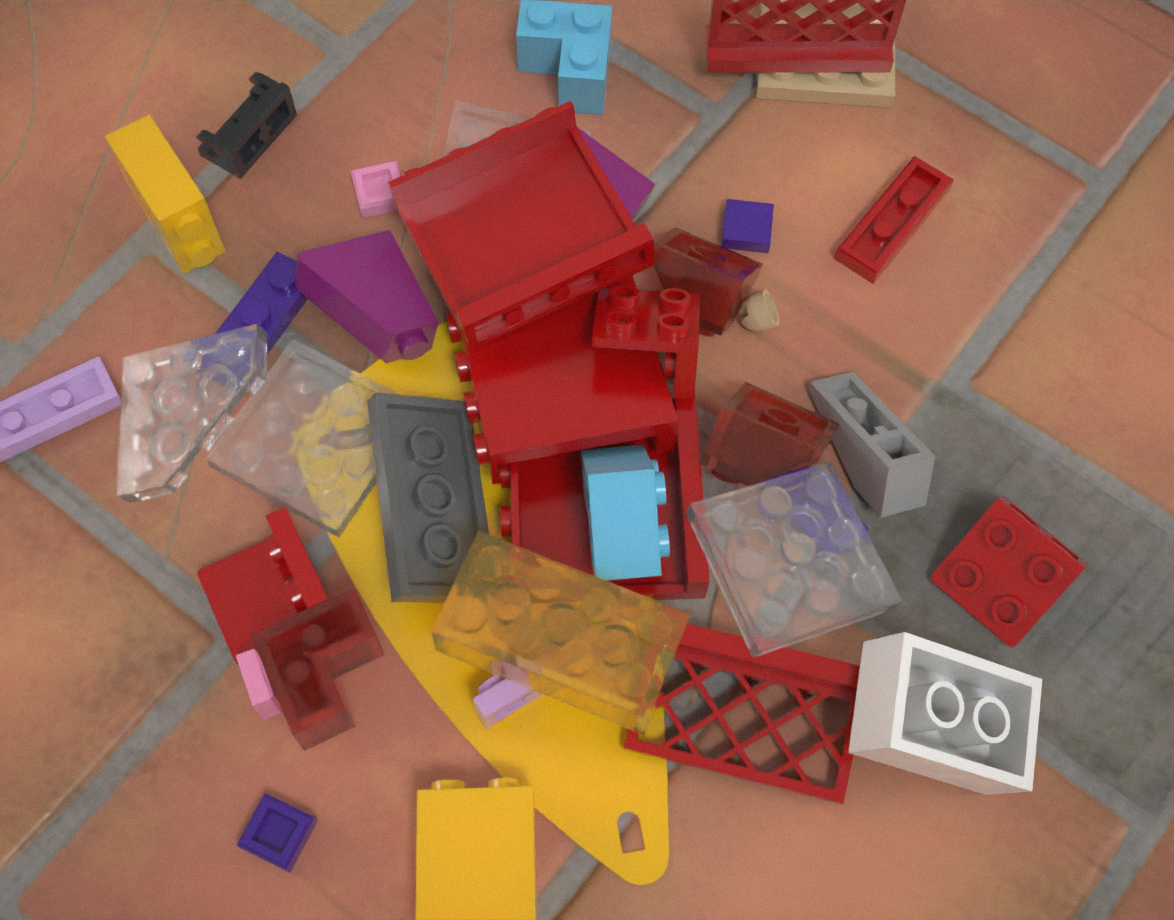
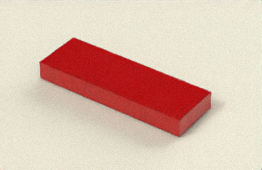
M914 155L836 249L833 259L874 284L947 194L954 179Z

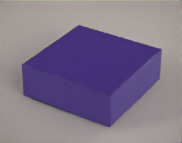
M726 199L721 248L769 253L774 204Z
M265 793L240 837L237 846L290 873L318 820Z

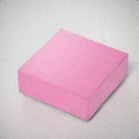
M397 161L351 171L362 218L397 211L388 184L389 181L400 177Z
M251 649L236 655L253 708L263 720L280 714L283 708L268 664L260 652Z

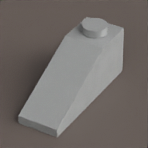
M854 371L810 382L809 392L854 488L879 517L883 518L926 506L935 455Z

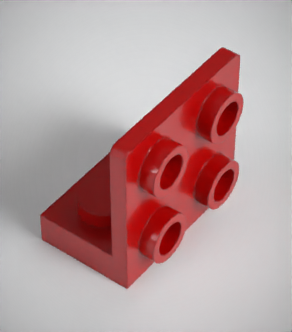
M615 285L610 288H604L598 291L592 346L596 348L666 352L664 376L674 378L673 398L694 399L699 349L700 294L688 293L679 288H667L662 291L638 290L630 285Z
M1003 496L996 499L931 575V581L1009 647H1015L1080 575L1088 563Z
M286 507L265 516L273 534L265 537L264 541L204 567L197 573L233 660L237 664L236 655L251 649L259 651L261 655L266 654L338 620Z

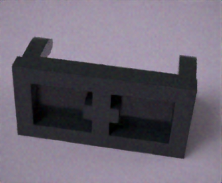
M254 72L249 78V81L254 84L249 91L250 96L215 134L202 130L196 136L202 142L197 148L201 157L240 179L297 116L290 87L283 82L278 83L259 72Z

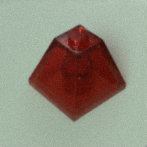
M676 227L654 240V268L663 289L679 288L688 293L700 294L699 334L709 337L715 334L722 336L733 325L739 313V307L743 299L748 296L763 263Z
M745 382L722 407L699 464L711 469L713 476L729 484L742 483L750 486L818 463L840 424Z

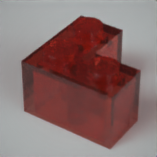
M353 588L251 635L291 733L304 751L355 727L334 678L384 656L380 642L356 589Z

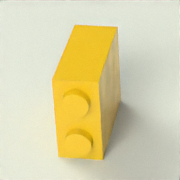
M150 114L105 136L131 193L182 274L194 268L206 266L215 257L226 252L205 198Z
M497 778L488 781V788H465L464 781L439 780L432 782L431 789L417 790L415 920H537L533 786H522V780L516 778Z

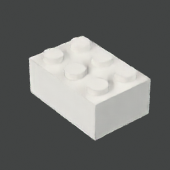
M906 632L864 641L848 753L985 795L1032 792L1042 679Z

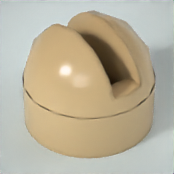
M766 289L753 293L743 299L739 307V315L746 316L741 320L742 325L746 329L753 332H761L779 326V315L776 305Z

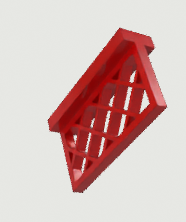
M712 0L709 24L706 25L705 34L707 73L891 72L894 62L892 47L906 0H881L878 3L875 0H834L832 2L827 0H786L783 3L780 0H739L737 2L732 0ZM760 3L770 9V11L757 19L747 12ZM808 3L818 9L805 18H801L795 13V11ZM856 3L866 9L852 18H848L842 13ZM734 19H736V20H737L738 22H740L741 24H728V23L731 22V21H733ZM782 19L788 23V24H775L776 22H778V21H780V20H782ZM831 19V20H832L834 23H836V24H822V23H824L825 21ZM878 19V20H879L880 22H882L883 24H869V23H871V22H873L874 20Z
M655 616L623 749L842 805L845 800L854 755L848 752L860 665ZM657 656L680 661L691 680L664 696L653 678ZM691 664L708 668V670L698 676ZM718 672L734 675L745 693L721 709L717 708L702 683ZM745 678L763 683L751 689ZM772 685H777L788 689L799 708L773 723L756 695ZM651 687L658 700L645 708ZM696 687L712 714L685 730L669 702ZM799 691L817 695V697L806 703ZM826 698L850 703L846 726L828 737L810 708ZM749 700L766 728L744 742L739 743L723 715ZM660 707L664 708L679 733L662 745L637 740L642 718ZM803 713L821 742L794 757L777 729ZM716 720L733 748L718 758L712 759L701 756L689 736ZM768 734H771L788 761L771 773L756 770L744 751L745 748ZM844 735L839 755L832 742ZM683 740L690 753L672 749L671 747ZM825 747L837 766L833 789L811 784L799 762ZM737 754L745 767L724 761ZM792 768L799 780L779 775Z

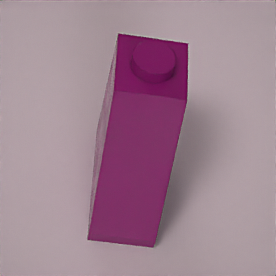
M390 230L297 253L294 279L297 290L385 363L400 359L414 360L432 349L439 322Z

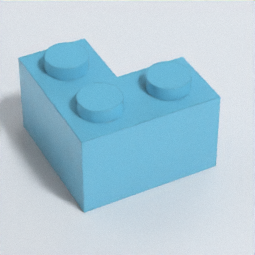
M521 0L516 32L518 72L558 74V106L571 101L574 105L575 113L604 115L611 48L612 6Z
M643 445L580 450L584 502L588 513L591 562L595 581L662 576L660 558L669 557L670 546L667 525H658L657 505L666 504V486L664 473L659 472L657 459L650 460Z

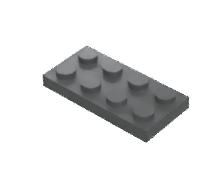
M375 393L367 401L391 601L423 603L491 602L498 597L480 469L473 443L474 428L473 423L469 424L465 402Z

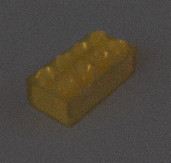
M478 531L431 633L435 649L440 653L645 735L685 634L690 614Z

